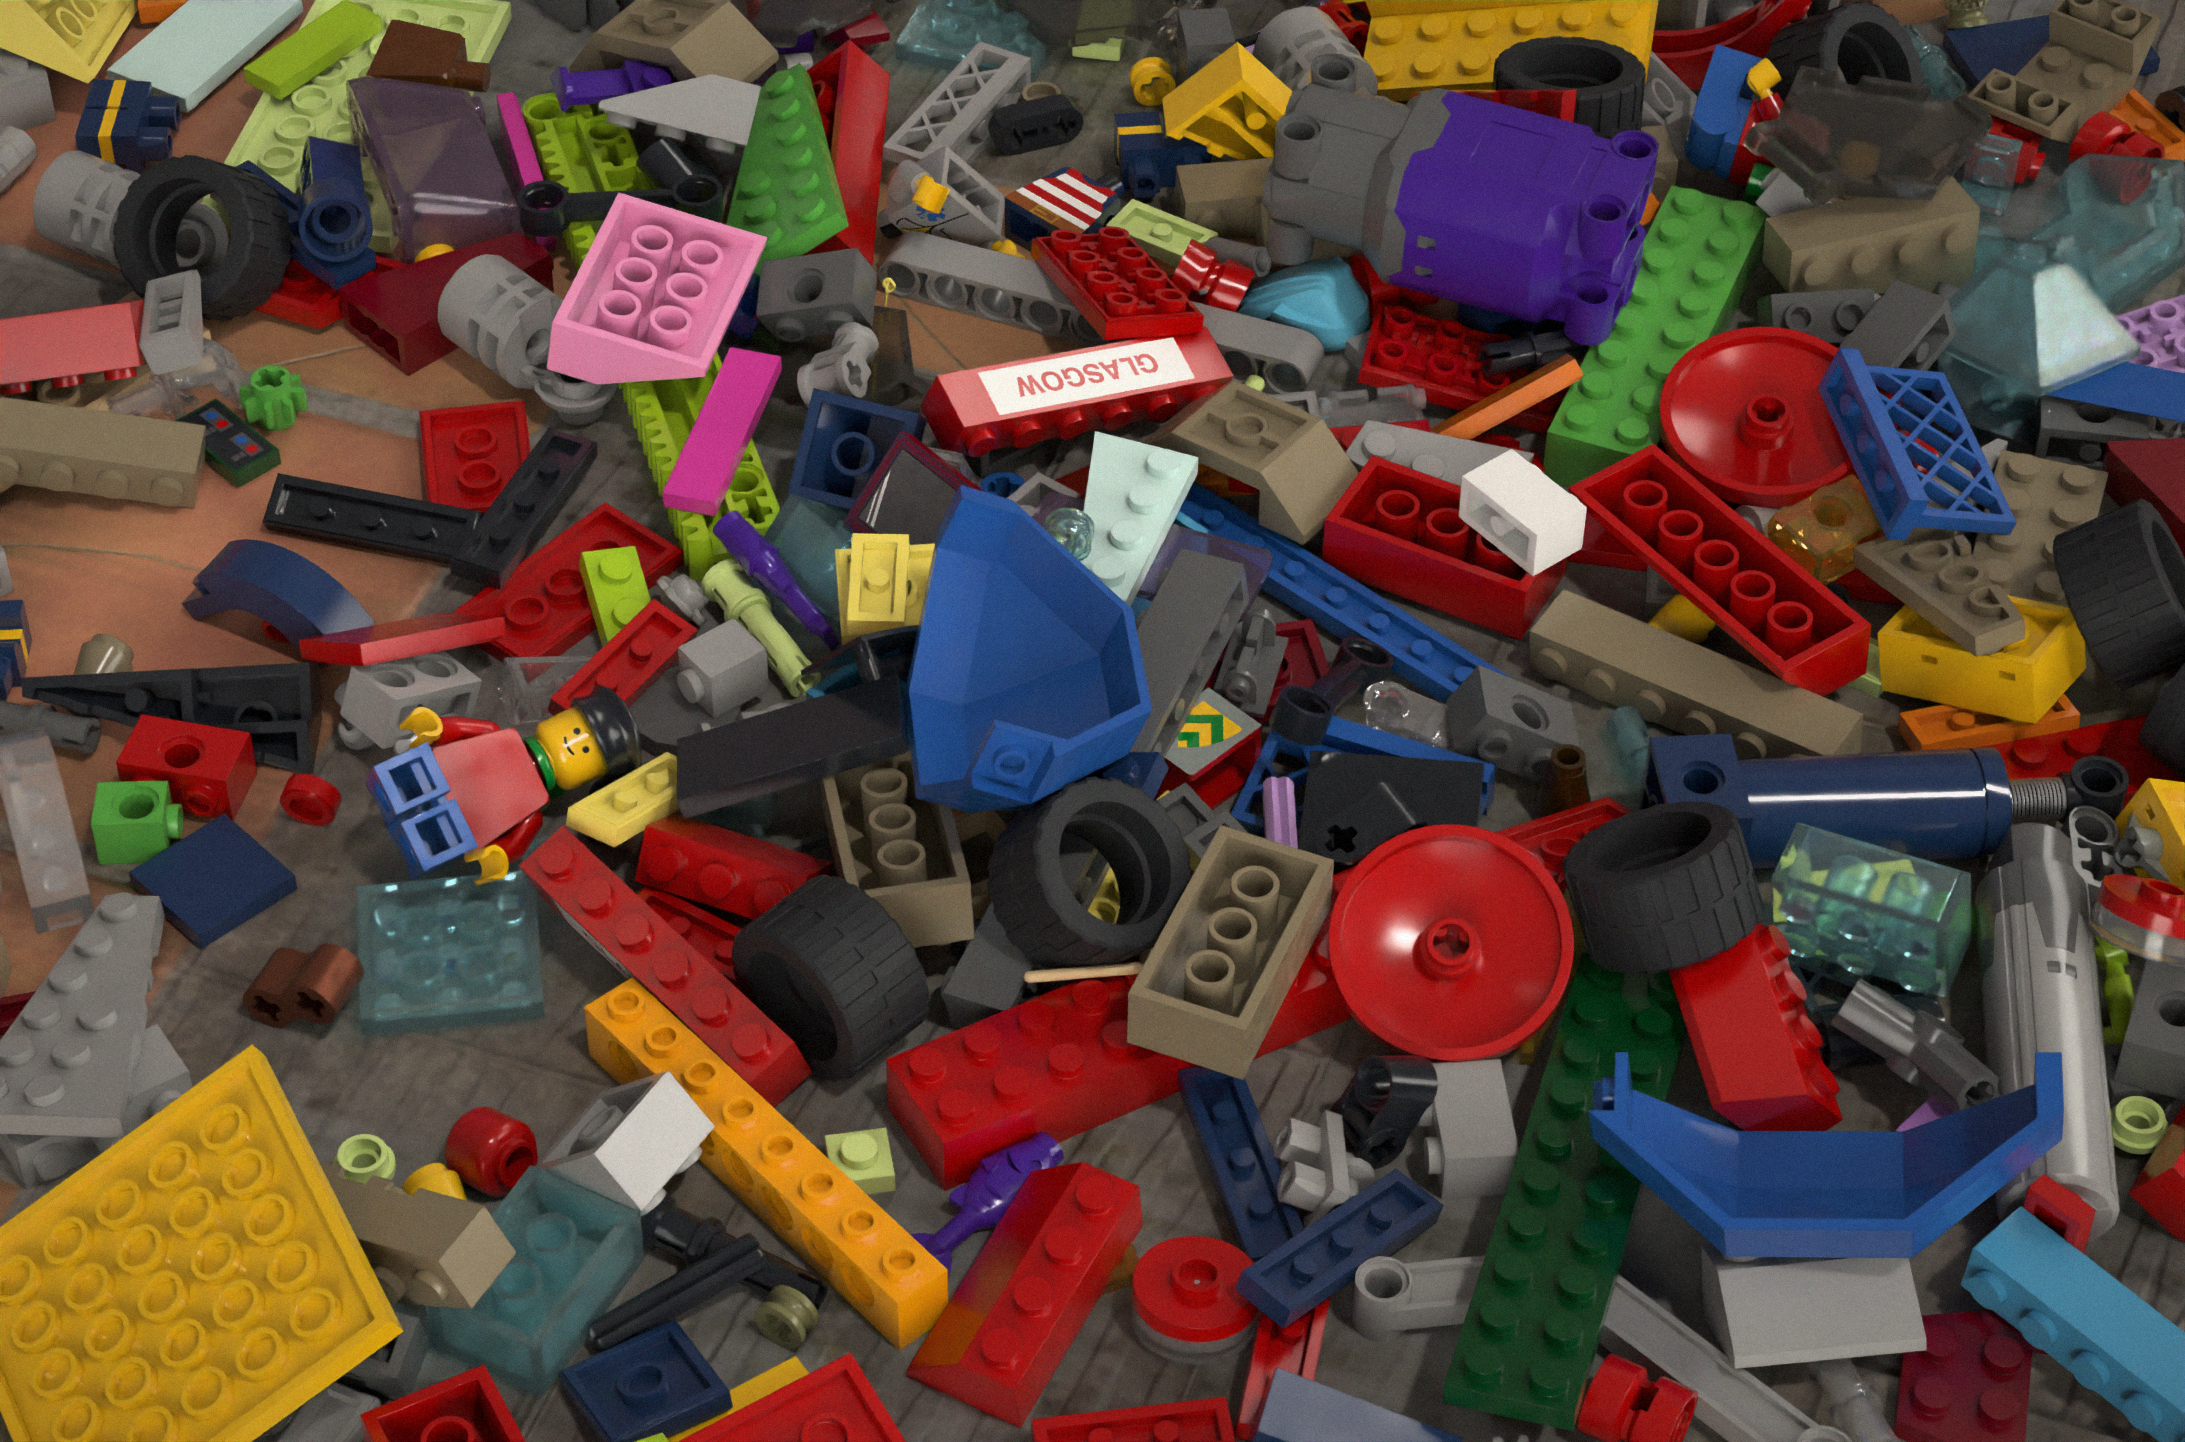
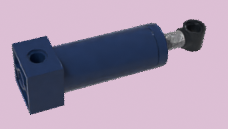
M1731 733L1650 737L1639 810L1650 808L1654 805L1671 804L1680 801L1711 802L1714 805H1721L1730 809L1739 819L1753 870L1988 858L1994 856L2009 830L2011 822L2014 821L2028 822L2058 819L2059 823L2064 824L2069 813L2079 806L2098 808L2115 820L2123 808L2129 785V775L2125 768L2115 760L2104 756L2092 755L2079 759L2074 763L2070 772H2059L2054 778L2008 780L2005 763L1999 751L1994 747L1738 760Z

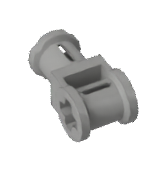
M857 322L844 323L835 332L832 348L815 354L809 364L799 368L797 374L798 389L803 402L808 408L813 388L857 399L866 395L867 380L872 373L868 364L874 359L879 347L877 337L870 328L862 326Z

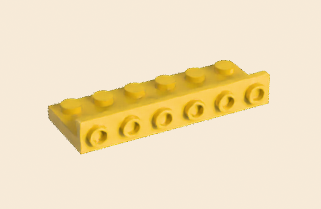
M1365 0L1371 15L1364 59L1371 65L1377 77L1376 95L1385 96L1393 102L1409 101L1410 93L1436 88L1445 90H1493L1494 63L1499 54L1505 49H1509L1512 45L1519 42H1526L1535 38H1549L1551 36L1584 37L1585 39H1596L1611 45H1617L1635 55L1638 61H1641L1645 67L1646 84L1658 0Z

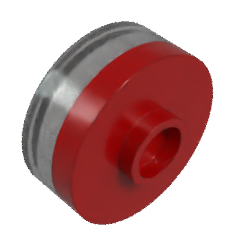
M2124 874L2105 876L2088 920L2089 928L2103 940L2129 953L2159 963L2185 967V890L2172 883L2154 878H2142Z
M1183 1236L1155 1245L1139 1259L1133 1273L1131 1323L1136 1335L1152 1351L1165 1358L1182 1363H1213L1236 1355L1252 1341L1259 1315V1309L1235 1290L1242 1271L1254 1264V1262L1237 1247L1210 1237Z

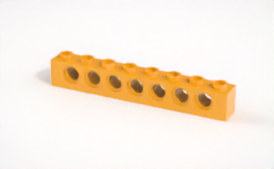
M634 977L584 1007L589 1055L620 1085L668 1070L715 1126L700 1143L699 1146L703 1152L698 1159L820 1276L827 1278L829 1284L899 1351L935 1326L949 1303L948 1269Z

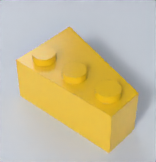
M1236 42L1162 98L1166 135L1179 141L1184 136L1205 145L1208 153L1219 158L1223 154L1238 160L1274 158L1277 121L1285 115V110L1293 91L1241 44Z

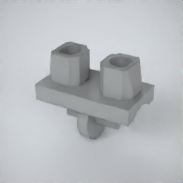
M1325 1110L1315 1125L1290 1117L1274 1138V1157L1289 1162L1281 1173L1277 1185L1278 1201L1302 1209L1304 1230L1327 1215L1335 1206L1342 1205L1375 1183L1372 1166L1365 1160L1356 1158L1353 1154L1346 1152L1343 1120L1340 1114Z

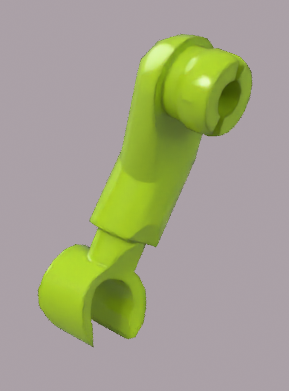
M2112 932L2094 936L2100 946H2095L2096 960L2099 966L2106 972L2102 990L2111 1025L2103 1026L2104 1045L2123 1044L2135 1002L2131 976L2125 974L2124 966L2129 965L2125 941L2120 933Z

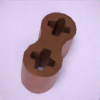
M325 943L319 945L312 952H300L292 948L281 947L274 951L243 995V1004L255 1019L270 1027L283 1028L288 1026L291 1021L297 1019L325 1025L332 1022L364 976V969L360 961L351 952L336 944Z

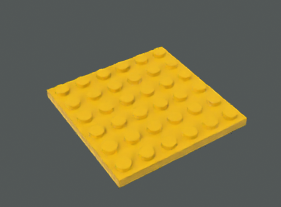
M253 1044L0 1227V1412L13 1442H252L404 1332L266 1056Z

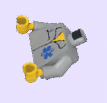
M947 146L939 148L916 163L912 160L901 161L887 185V192L889 194L887 209L881 210L878 214L879 229L885 237L893 239L905 232L918 231L1027 259L1024 255L1017 252V247L1011 240L1001 235L1005 195Z

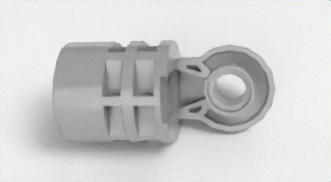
M1300 6L1284 11L1273 18L1258 35L1252 55L1292 91L1295 89L1301 90L1309 84L1311 64L1316 57L1327 53H1337L1350 57L1358 67L1355 92L1391 101L1385 96L1376 95L1378 82L1371 65L1361 57L1359 51L1349 42L1346 35L1331 17L1316 7Z
M80 150L67 151L61 154L44 172L35 192L33 216L37 232L41 237L52 243L82 255L91 256L100 262L112 264L121 269L114 252V223H116L118 216L117 209L121 200L126 196L128 187L134 179L137 180L141 175L129 169H122L114 163ZM194 203L180 223L176 236V258L181 272L197 269L201 282L209 278L219 268L227 254L231 240L228 228L221 216L205 204Z
M485 254L471 259L455 272L444 287L438 303L437 318L442 334L518 389H535L540 399L549 408L556 410L562 421L573 425H584L596 421L602 415L604 405L612 399L619 386V383L594 384L547 369L552 322L563 299L502 256Z

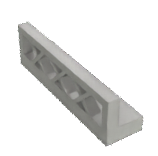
M979 41L882 146L883 158L899 164L904 160H912L916 163L939 148L947 146L970 166L993 140L988 131V124L992 115L1002 107L1017 103L1023 88L1031 83V58ZM983 61L1000 66L999 69L979 72L977 69ZM972 88L977 90L975 95L955 98L953 95L955 91ZM949 114L953 116V119L948 122L930 124L929 122L932 117ZM928 141L929 146L923 152L905 147L910 143Z

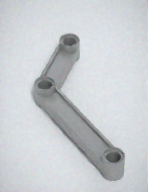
M1485 1255L1402 1263L1392 1257L1384 1256L1367 1259L1360 1264L1355 1273L1352 1323L1355 1329L1363 1337L1373 1341H1389L1396 1339L1407 1329L1463 1324ZM1618 1274L1599 1343L1612 1353L1645 1367L1648 1379L1652 1382L1665 1376L1698 1392V1400L1694 1415L1727 1441L1852 1442L1844 1432L1834 1427L1819 1426L1744 1368L1734 1369L1724 1353Z

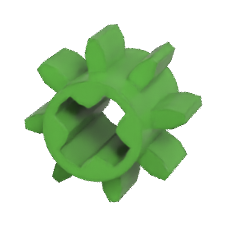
M268 365L261 367L251 374V386L239 387L241 405L245 409L247 422L257 421L261 428L268 431H281L289 428L296 423V411L308 409L305 388L301 386L300 375L297 373L290 376L289 371L281 366Z

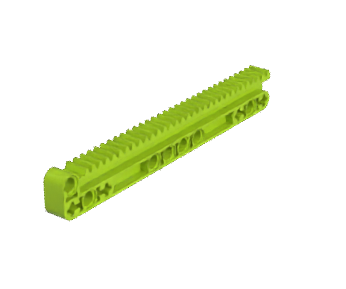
M555 92L533 96L525 101L522 106L523 118L544 181L557 182L563 185L568 193L652 189L650 183L636 166L639 155L629 130L606 123L607 113L598 111L599 103L572 105L564 112L561 111ZM604 220L570 222L568 228L561 232L562 237L566 240V248L570 250L571 261L575 263L576 275ZM716 352L705 377L619 383L618 387L622 389L623 400L627 402L628 414L632 415L633 427L637 429L638 441L642 442L643 454L647 455L648 467L652 469L653 481L657 483L658 494L662 496V499V492L722 366L718 352ZM752 437L716 516L664 507L663 504L664 510L668 511L669 524H673L674 537L678 538V546L683 550L684 564L689 566L690 579L702 581L708 570L714 566L713 563L734 559L721 541L713 534V528L716 523L731 511H738L767 542L780 549L777 552L780 558L783 555L780 507Z

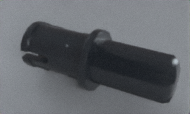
M1564 329L1537 335L1532 331H1525L1517 339L1492 344H1481L1478 349V362L1494 359L1489 361L1490 364L1480 366L1481 372L1486 378L1522 369L1532 373L1540 369L1542 365H1547L1565 354H1569L1575 359L1582 355V344L1568 338Z

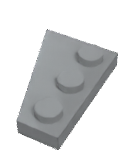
M1367 420L1346 451V454L1358 472L1362 470L1370 457L1374 455L1461 486L1463 475L1511 448ZM1513 449L1532 464L1534 453Z

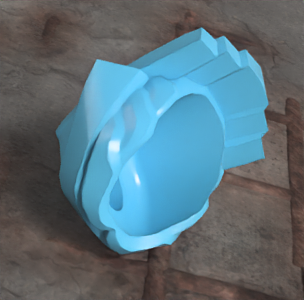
M1339 256L1332 260H1315L1276 271L1253 284L1246 291L1245 298L1240 302L1242 307L1239 311L1240 314L1260 319L1270 317L1271 322L1308 331L1319 339L1323 345L1324 352L1345 349L1346 340L1364 333L1370 321L1367 295L1352 273L1351 267Z

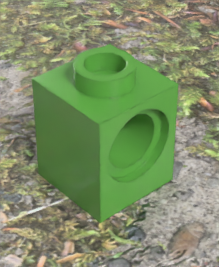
M168 781L97 783L91 828L99 864H143L172 846L173 839H182L184 830L183 809L181 804L172 803Z

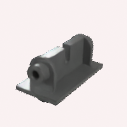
M1263 608L1254 609L1244 617L1242 629H1234L1213 689L1214 692L1248 716L1259 718L1265 717L1289 640L1288 637L1276 635V623L1273 615L1268 610Z

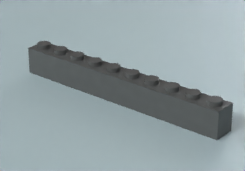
M1181 548L1171 568H1165L1161 572L1157 582L1156 596L1149 609L1142 610L1135 622L1152 711L1130 752H1159L1165 761L1167 752L1184 727L1249 602L1243 563ZM1063 832L1059 847L1061 871L1072 895L1088 911L1110 869V865L1092 844L1079 836ZM992 898L983 918L974 921L975 939L966 941V950L957 966L953 965L947 970L942 982L941 997L945 1000L952 1027L958 1029L1045 994L1051 982L1027 983L1023 977L1027 971L1046 970V968L1039 964H1033L1024 957V953L1017 946H1013L1005 936V930L1001 923L997 922L993 912Z

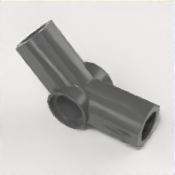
M1861 978L1858 979L1831 1022L1832 1026L1884 1057L1885 1064L1893 1072L1916 1087L1929 1091L1953 1113L2001 1096L1998 1091L2000 1078L1962 1046L1965 1039L1958 1031L1932 1014L1922 1010L1912 1011L1878 987L1872 986Z

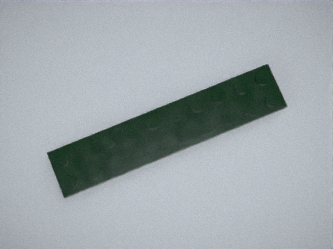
M1582 953L1444 1382L1443 1403L1574 1431L1644 1184L1592 1139L1588 1110H1593V1081H1603V1076H1615V1052H1628L1633 1090L1668 1103L1688 1034L1668 970L1653 974L1612 972L1596 965L1588 953Z

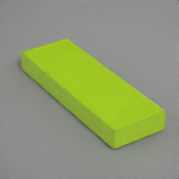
M343 0L244 67L245 82L282 100L382 31L381 16L353 2Z

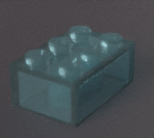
M1797 822L1771 877L1774 926L1787 939L1791 953L1803 958L1816 957L1836 963L1854 974H1871L1899 983L1904 988L1913 992H1930L1947 997L1971 941V873Z
M530 1165L491 1215L516 1251V1255L472 1309L426 1306L433 1349L474 1367L485 1364L490 1374L543 1397L559 1376L558 1372L565 1368L590 1334L588 1329L589 1323L607 1311L645 1257L640 1211Z

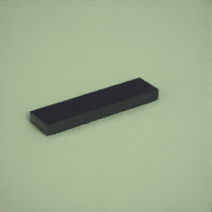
M548 428L451 558V575L501 590L598 457L597 442Z
M278 473L262 523L269 530L450 564L451 558L483 517V513Z

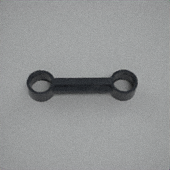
M704 174L684 176L673 184L672 189L568 193L567 189L557 182L536 181L524 186L517 195L521 228L531 235L540 237L559 234L568 228L570 222L605 220L618 192L718 223L724 216L722 185L714 177ZM695 201H704V202H700V203H692V202H695Z
M1357 637L1344 638L1330 671L1309 688L1297 685H1288L1282 688L1269 718L1271 728L1283 738L1294 743L1306 746L1320 745L1338 707L1355 693L1370 696L1381 693L1394 663L1392 655L1380 645L1369 640Z

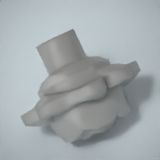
M681 574L673 580L662 575L656 581L660 590L661 602L665 607L687 622L693 620L696 624L702 626L707 621L702 610L708 603V597L703 595L704 590L699 587L695 580Z

